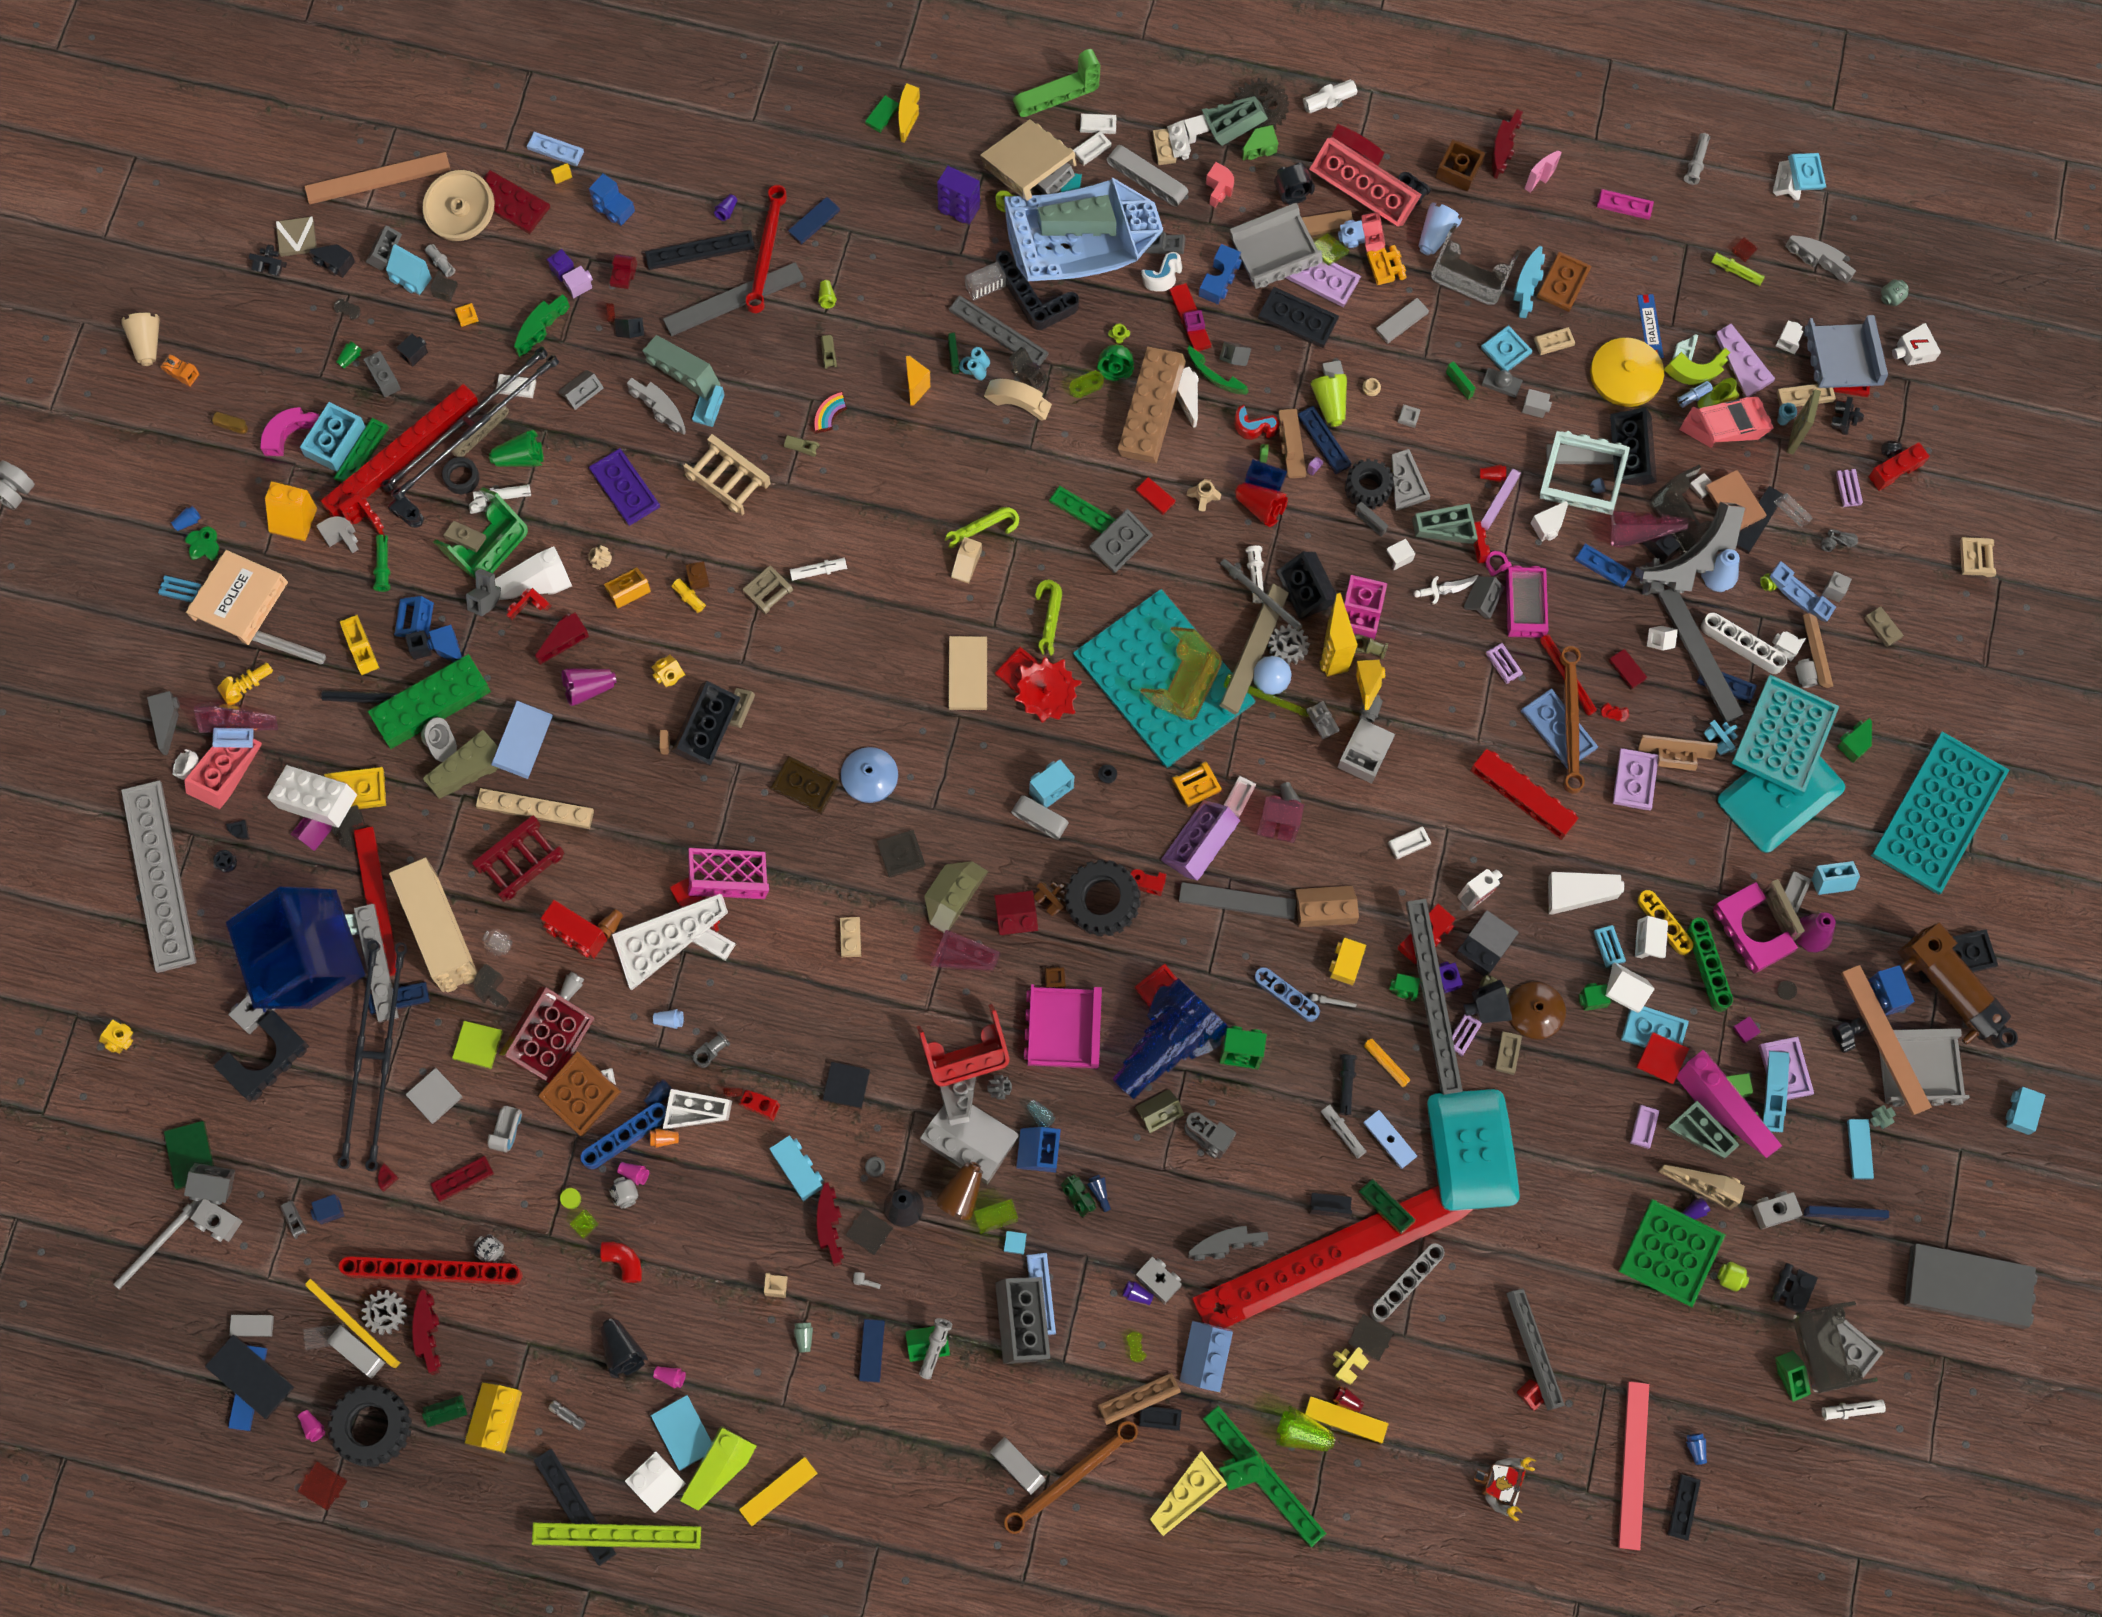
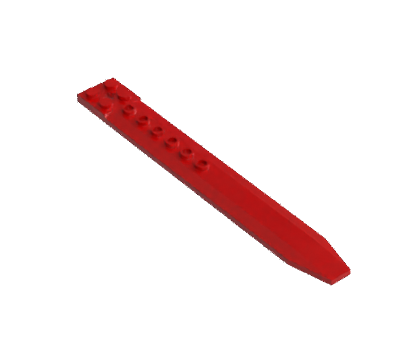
M1438 1185L1399 1203L1415 1219V1223L1401 1235L1377 1213L1234 1280L1192 1298V1301L1203 1323L1228 1328L1458 1222L1474 1209L1446 1210L1441 1203ZM1219 1303V1305L1224 1306L1222 1314L1214 1312L1215 1304Z

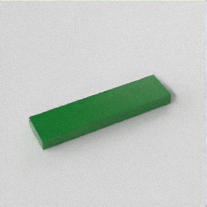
M371 418L335 475V481L342 484L369 461L388 431V425Z
M1060 485L1049 500L1051 504L1101 534L1116 520Z

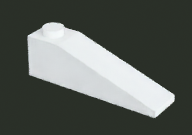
M555 547L537 553L495 579V585L501 587L499 600L518 598L527 588L529 590L534 588L539 594H555L572 587Z

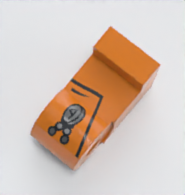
M168 355L160 366L167 374L189 387L200 375L194 365L187 364L173 355Z

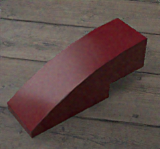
M1338 123L1331 138H1335L1377 166H1379L1385 153L1367 138Z

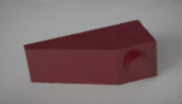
M576 612L565 615L557 623L535 656L540 665L589 637L585 626Z

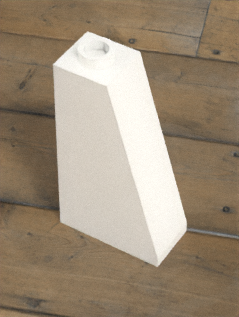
M1551 872L1548 877L1549 914L1618 899L1621 893L1624 892V881H1621V875Z

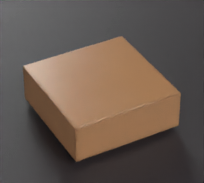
M660 730L661 754H668L670 736L667 730Z

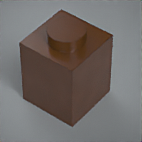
M704 561L686 565L691 589L696 590L710 587Z

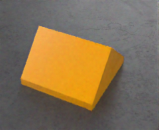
M906 356L911 406L915 405L931 387L930 370L911 356Z
M638 568L604 584L617 609L651 592L647 579Z

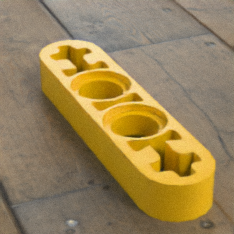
M1643 891L1638 897L1639 906L1647 916L1656 918L1654 915L1656 910L1662 911L1664 913L1663 920H1667L1668 926H1674L1677 931L1675 935H1670L1667 932V941L1678 954H1688L1693 948L1691 938L1653 891ZM1645 897L1651 898L1650 903L1643 901ZM1655 904H1657V906L1654 907L1653 910L1651 911L1650 908H1651L1652 906H1654ZM1680 934L1681 937L1674 941L1673 939L1677 938V936ZM1685 942H1686V943H1687L1686 948H1682V949H1681V948H1680L1681 943H1685Z

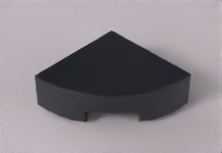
M246 820L226 824L228 831L235 838L241 840L250 839Z

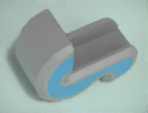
M503 1106L500 1109L494 1133L488 1136L487 1144L490 1149L504 1153L511 1150L515 1141L517 1126L521 1122L522 1111L520 1109Z

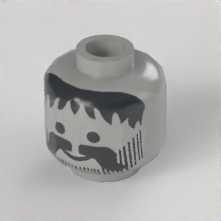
M625 1177L614 1180V1184L609 1189L614 1205L620 1206L621 1209L634 1205L636 1203L635 1200L639 1196L635 1183L630 1179L626 1180Z
M486 1235L484 1238L480 1236L474 1243L476 1247L474 1255L485 1263H497L505 1253L503 1251V1243L493 1235Z

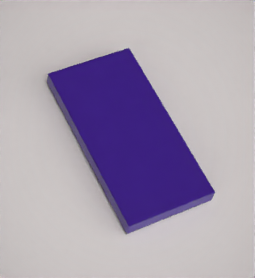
M621 448L589 466V470L629 526L660 508L659 502Z

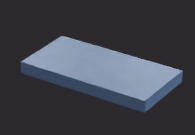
M1550 689L1522 708L1521 712L1568 769L1565 705L1555 692ZM1579 723V761L1595 751L1598 746Z
M517 701L491 765L528 779L553 715Z

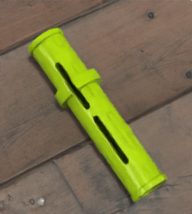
M1716 252L1711 263L1724 268L1726 272L1730 271L1758 286L1761 285L1765 277L1735 262V259H1729Z

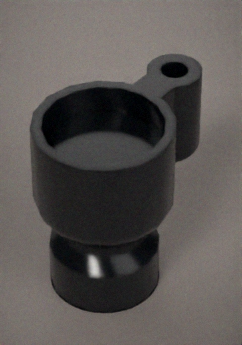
M1859 1017L1851 1020L1850 1023L1841 1022L1832 1027V1034L1840 1044L1843 1053L1855 1048L1854 1034H1860L1865 1031V1025Z

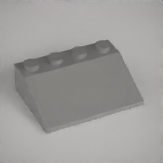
M943 1105L930 1122L920 1140L922 1144L960 1168L965 1163H970V1161L976 1162L983 1171L981 1181L988 1185L1020 1134L974 1105L971 1108L969 1122L950 1126L945 1106Z

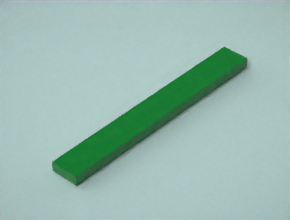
M1219 1406L1203 1418V1421L1237 1461L1243 1459L1242 1455L1253 1451L1254 1455L1258 1454L1256 1449ZM1262 1458L1268 1478L1256 1481V1484L1311 1548L1327 1533Z

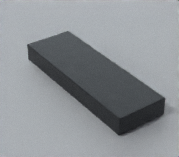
M1682 1474L1679 1475L1667 1536L1689 1541L1701 1483L1700 1479Z

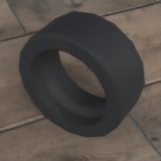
M456 457L449 460L442 471L445 485L455 494H468L479 483L480 477L476 465L465 457ZM459 467L469 468L472 477L468 482L460 485L452 483L450 474L453 470Z

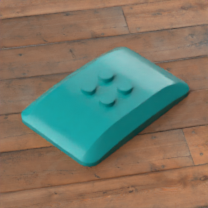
M1819 756L1803 796L1747 771L1718 796L1717 801L1723 811L1761 852L1769 853L1844 792L1845 784Z
M1496 1089L1445 1095L1438 1093L1430 1096L1427 1101L1442 1206L1448 1211L1515 1205L1519 1201L1520 1194L1510 1123L1503 1093Z

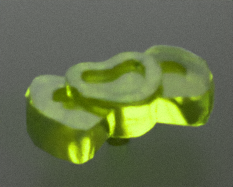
M1134 1331L1127 1335L1126 1340L1129 1342L1130 1359L1133 1362L1140 1363L1147 1357V1354L1142 1350V1344L1140 1343L1143 1335L1140 1332Z

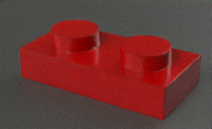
M1481 521L1474 522L1478 538L1473 544L1477 562L1485 563L1490 555L1489 545L1485 543L1486 531L1484 527L1482 528Z

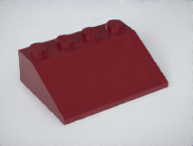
M539 987L499 1055L514 1065L550 1083L571 1059L595 1018L547 987Z

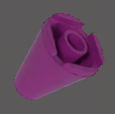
M610 669L562 670V683L566 688L565 696L570 706L578 705L614 688V684L617 682L615 673H611Z
M1811 914L1799 920L1804 929V932L1796 939V943L1799 946L1801 945L1808 952L1817 953L1823 951L1831 944L1835 929V919L1831 914Z

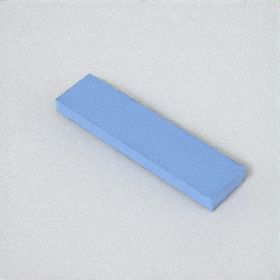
M1047 1253L1027 1255L1029 1278L1042 1277L1048 1335H1054L1056 1331Z

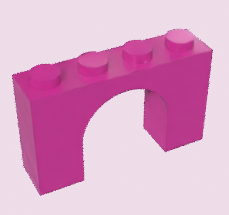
M1756 882L1720 901L1713 907L1714 916L1718 921H1721L1726 935L1732 938L1736 951L1742 954L1747 968L1752 970L1754 974L1798 949L1788 931L1768 942H1756L1750 939L1743 931V914L1766 900L1765 895Z

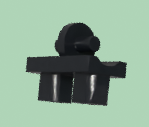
M268 244L266 249H260V253L265 254V256L249 254V259L252 260L251 270L263 273L264 265L269 264L268 274L280 276L282 267L286 268L287 262L273 258V256H279V252L274 251L273 245Z
M1847 397V401L1836 402L1835 413H1841L1843 417L1833 416L1832 428L1842 430L1843 435H1848L1851 421L1852 426H1857V422L1864 420V414L1860 412V408L1856 407L1853 411V397Z

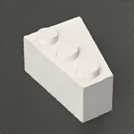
M671 1089L663 1129L728 1121L732 1101Z

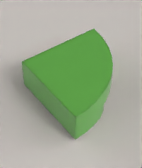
M1262 444L1260 446L1259 461L1266 463L1268 444Z

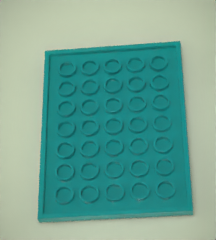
M1162 589L1073 652L1075 659L1166 769L1255 704V699L1247 691L1240 710L1236 715L1219 706L1233 673Z

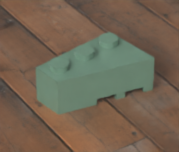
M1698 1101L1692 1104L1666 1128V1130L1721 1160L1725 1159L1739 1146L1734 1138Z

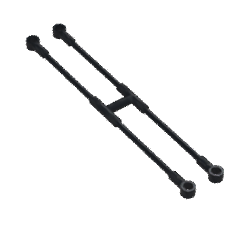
M544 347L538 348L535 354L525 362L526 364L481 403L474 406L456 421L445 434L403 470L398 471L390 479L384 480L381 484L386 492L391 491L395 484L404 477L406 472L453 432L459 430L464 424L468 425L470 428L461 434V437L414 478L409 479L401 487H397L392 491V496L397 501L401 500L405 493L415 485L414 483L460 443L464 440L466 441L477 432L496 412L539 375L542 376L547 370L559 364L557 357L550 355L546 362L536 370L535 374L492 411L482 416L477 422L473 421L471 418L480 412V409L527 368H531L536 362L547 357L548 353Z
M371 940L367 944L369 950L367 965L369 967L360 1033L357 1038L354 1058V1077L345 1142L343 1143L341 1158L338 1159L337 1165L341 1169H348L351 1166L349 1159L350 1136L362 1059L382 1060V1077L373 1143L370 1148L369 1160L365 1164L368 1171L375 1172L379 1168L377 1162L379 1146L377 1144L386 1077L389 1074L401 969H403L404 955L407 953L408 947L402 942L395 945L397 953L395 962L396 973L384 1051L364 1050V1033L373 968L376 964L377 952L381 948L380 943L376 940ZM376 943V949L372 950L371 945ZM404 946V951L399 952L398 948ZM346 1159L347 1165L343 1167L341 1162ZM371 1162L375 1163V1167L373 1169L369 1168V1164Z

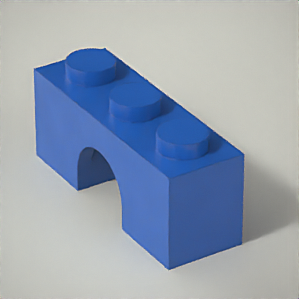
M1223 244L1220 245L1214 258L1213 267L1220 270L1222 274L1213 276L1207 273L1200 287L1199 297L1219 304L1221 299H1225L1228 292L1226 288L1228 284L1231 285L1235 278L1233 273L1235 269L1239 270L1242 263L1240 251Z

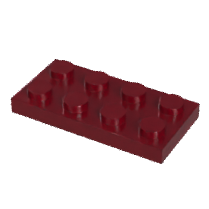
M491 170L483 178L491 188L494 196L493 214L531 234L549 210L550 204Z

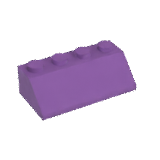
M1203 800L1161 861L1183 876L1198 881L1230 834L1235 830L1240 819L1228 806Z

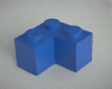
M602 174L589 188L593 208L598 213L605 214L612 223L622 226L635 212L633 202L619 193L617 183L605 174Z

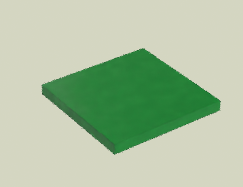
M1651 1199L1618 1272L1689 1307H1693L1726 1234Z

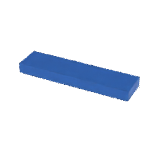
M248 1346L265 1361L267 1348ZM235 1394L228 1428L250 1431L255 1410L237 1394Z

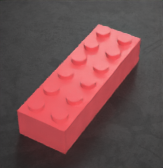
M1327 138L1309 169L1371 210L1379 212L1382 217L1398 227L1404 225L1422 195L1335 138Z

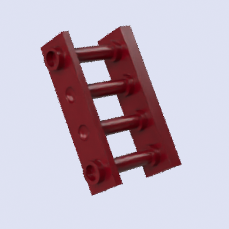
M534 815L472 862V865L479 874L487 872L502 890L498 895L503 902L514 898L518 890L551 864L558 863L565 854L560 846L554 850L538 831L541 825ZM527 836H533L547 852L548 855L541 861H538L524 845L523 841ZM513 847L518 848L533 866L524 874L507 855L508 851ZM498 859L502 860L517 877V880L509 886L492 867L493 863Z

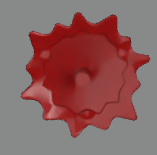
M1044 657L1041 664L1033 662L1029 668L1020 665L1021 679L1017 683L1020 693L1014 700L1024 704L1026 713L1038 715L1041 723L1045 722L1049 717L1059 720L1064 713H1076L1072 704L1073 700L1077 697L1074 689L1082 681L1074 680L1072 678V671L1065 669V659L1052 664L1047 657Z

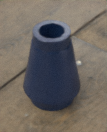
M664 1079L660 1082L657 1081L644 1099L645 1103L648 1106L660 1103L670 1096L672 1087Z

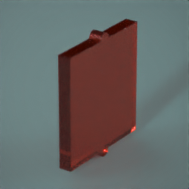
M317 1462L309 1475L305 1476L306 1479L297 1492L328 1511L336 1498L340 1497L339 1494L347 1480Z

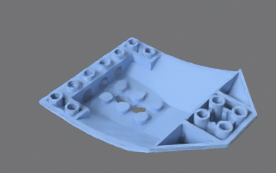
M1114 178L1072 191L1032 195V198L1028 201L1021 196L1004 197L1010 245L1016 266L1027 281L1079 278L1117 270L1136 262L1163 232L1155 202ZM1108 195L1116 219V236H1110V234L1093 236V234L1082 233V236H1075L1072 233H1066L1065 236L1041 235L1038 225L1037 207ZM1066 243L1070 245V248L1065 249L1061 244Z

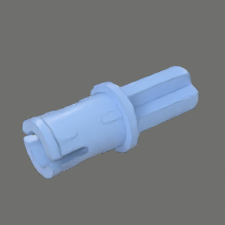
M1706 381L1696 388H1690L1689 392L1677 397V402L1683 401L1680 406L1684 408L1695 400L1699 401L1700 397L1713 390L1711 383Z

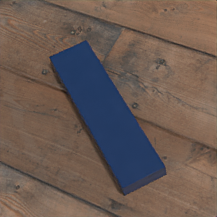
M1314 406L1298 413L1299 421L1334 473L1338 474L1351 467V461Z
M1809 1206L1804 1209V1217L1884 1221L1889 1218V1211Z

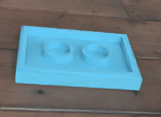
M1643 1006L1639 1013L1629 1009L1621 1040L1645 1048L1652 1032L1682 1045L1689 1021Z
M688 1395L651 1415L679 1471L705 1456L712 1441Z

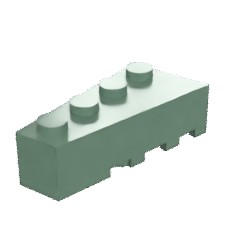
M1108 195L1037 207L1038 225L1042 236H1065L1066 233H1072L1075 236H1082V233L1093 234V236H1101V234L1116 236V219Z
M657 335L643 350L646 356L645 360L651 366H656L706 401L712 396L715 386H721L709 363Z

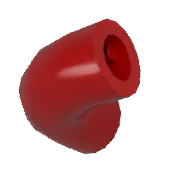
M618 1242L601 1243V1261L616 1262L620 1265L622 1270L621 1282H642L640 1259L633 1249Z

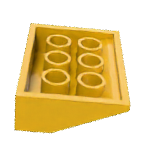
M1341 593L1336 595L1331 610L1322 658L1320 660L1321 670L1325 671L1327 677L1348 672L1357 648V642Z

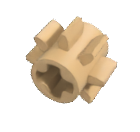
M601 545L599 548H592L588 555V560L592 567L599 570L601 567H608L612 559L608 548Z

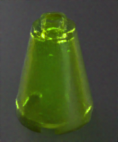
M1289 1406L1290 1411H1284L1277 1428V1432L1280 1433V1439L1276 1438L1277 1445L1325 1452L1329 1448H1333L1335 1437H1333L1332 1431L1295 1407Z

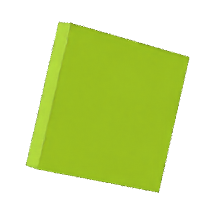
M464 1021L453 1060L492 1069L503 1031Z

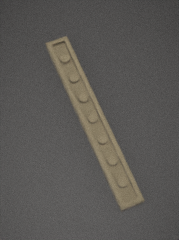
M1274 583L1270 586L1267 593L1282 608L1289 592ZM1263 602L1219 705L1235 715L1240 710L1254 677V668L1257 662L1261 660L1279 618V615L1265 602Z

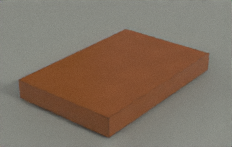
M1558 252L1537 294V298L1570 312L1592 266L1562 252Z

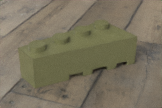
M482 730L426 775L423 780L437 798L440 799L461 789L462 786L470 782L477 781L478 778L496 772L499 768L491 764L498 746Z

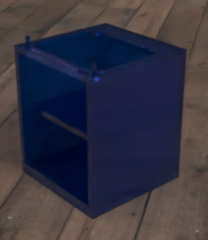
M278 887L226 921L254 1009H262L263 1012H266V1009H312L365 976L336 889Z

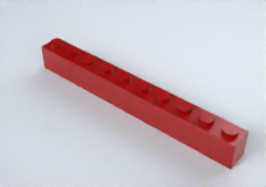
M462 384L324 497L321 503L325 510L332 517H344L338 507L340 504L356 494L361 499L369 497L381 487L384 480L393 477L445 434L470 409L477 406L479 403L476 395L465 384Z

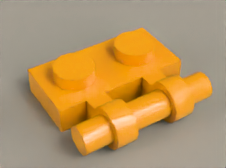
M1395 245L1389 247L1390 252L1388 253L1385 248L1378 251H1367V257L1377 285L1393 282L1395 280L1394 274L1398 275L1400 280L1406 279V269L1401 263V254ZM1389 260H1392L1395 266L1391 267Z

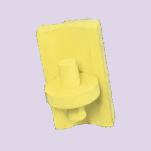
M1358 1347L1349 1359L1346 1358L1350 1353L1347 1349H1344L1342 1353L1338 1351L1333 1353L1336 1358L1333 1365L1338 1368L1341 1363L1344 1364L1334 1376L1337 1381L1342 1380L1351 1385L1357 1378V1375L1349 1370L1352 1364L1361 1371L1368 1364L1369 1361L1362 1354L1363 1350Z

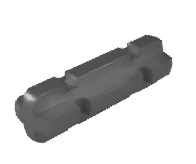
M554 1400L549 1405L548 1409L551 1412L557 1413V1416L570 1425L573 1424V1427L577 1430H582L585 1426V1420L580 1417L577 1418L576 1414L566 1407H562L557 1401Z

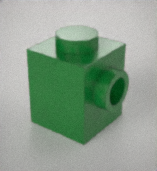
M1596 983L1585 985V988L1579 994V1003L1583 1006L1584 1011L1607 1008L1611 1004L1610 998L1605 996L1607 984L1597 986Z

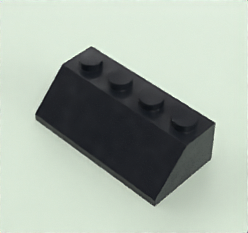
M1644 407L1610 414L1612 443H1621V445L1630 447L1621 484L1642 486L1657 483L1652 415L1648 409ZM1613 455L1614 477L1616 481L1622 457Z
M709 681L702 683L671 752L686 760L710 766L741 697Z

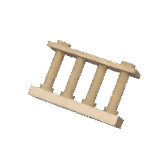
M711 434L707 439L709 450L693 468L685 463V476L692 482L695 480L726 503L733 513L738 512L743 516L744 508L741 504L757 486H762L766 489L771 484L770 477ZM719 454L723 457V461L706 479L699 473L700 470L714 455ZM733 464L737 467L738 471L722 489L713 484L729 465ZM747 475L752 478V482L736 500L727 494L743 476Z

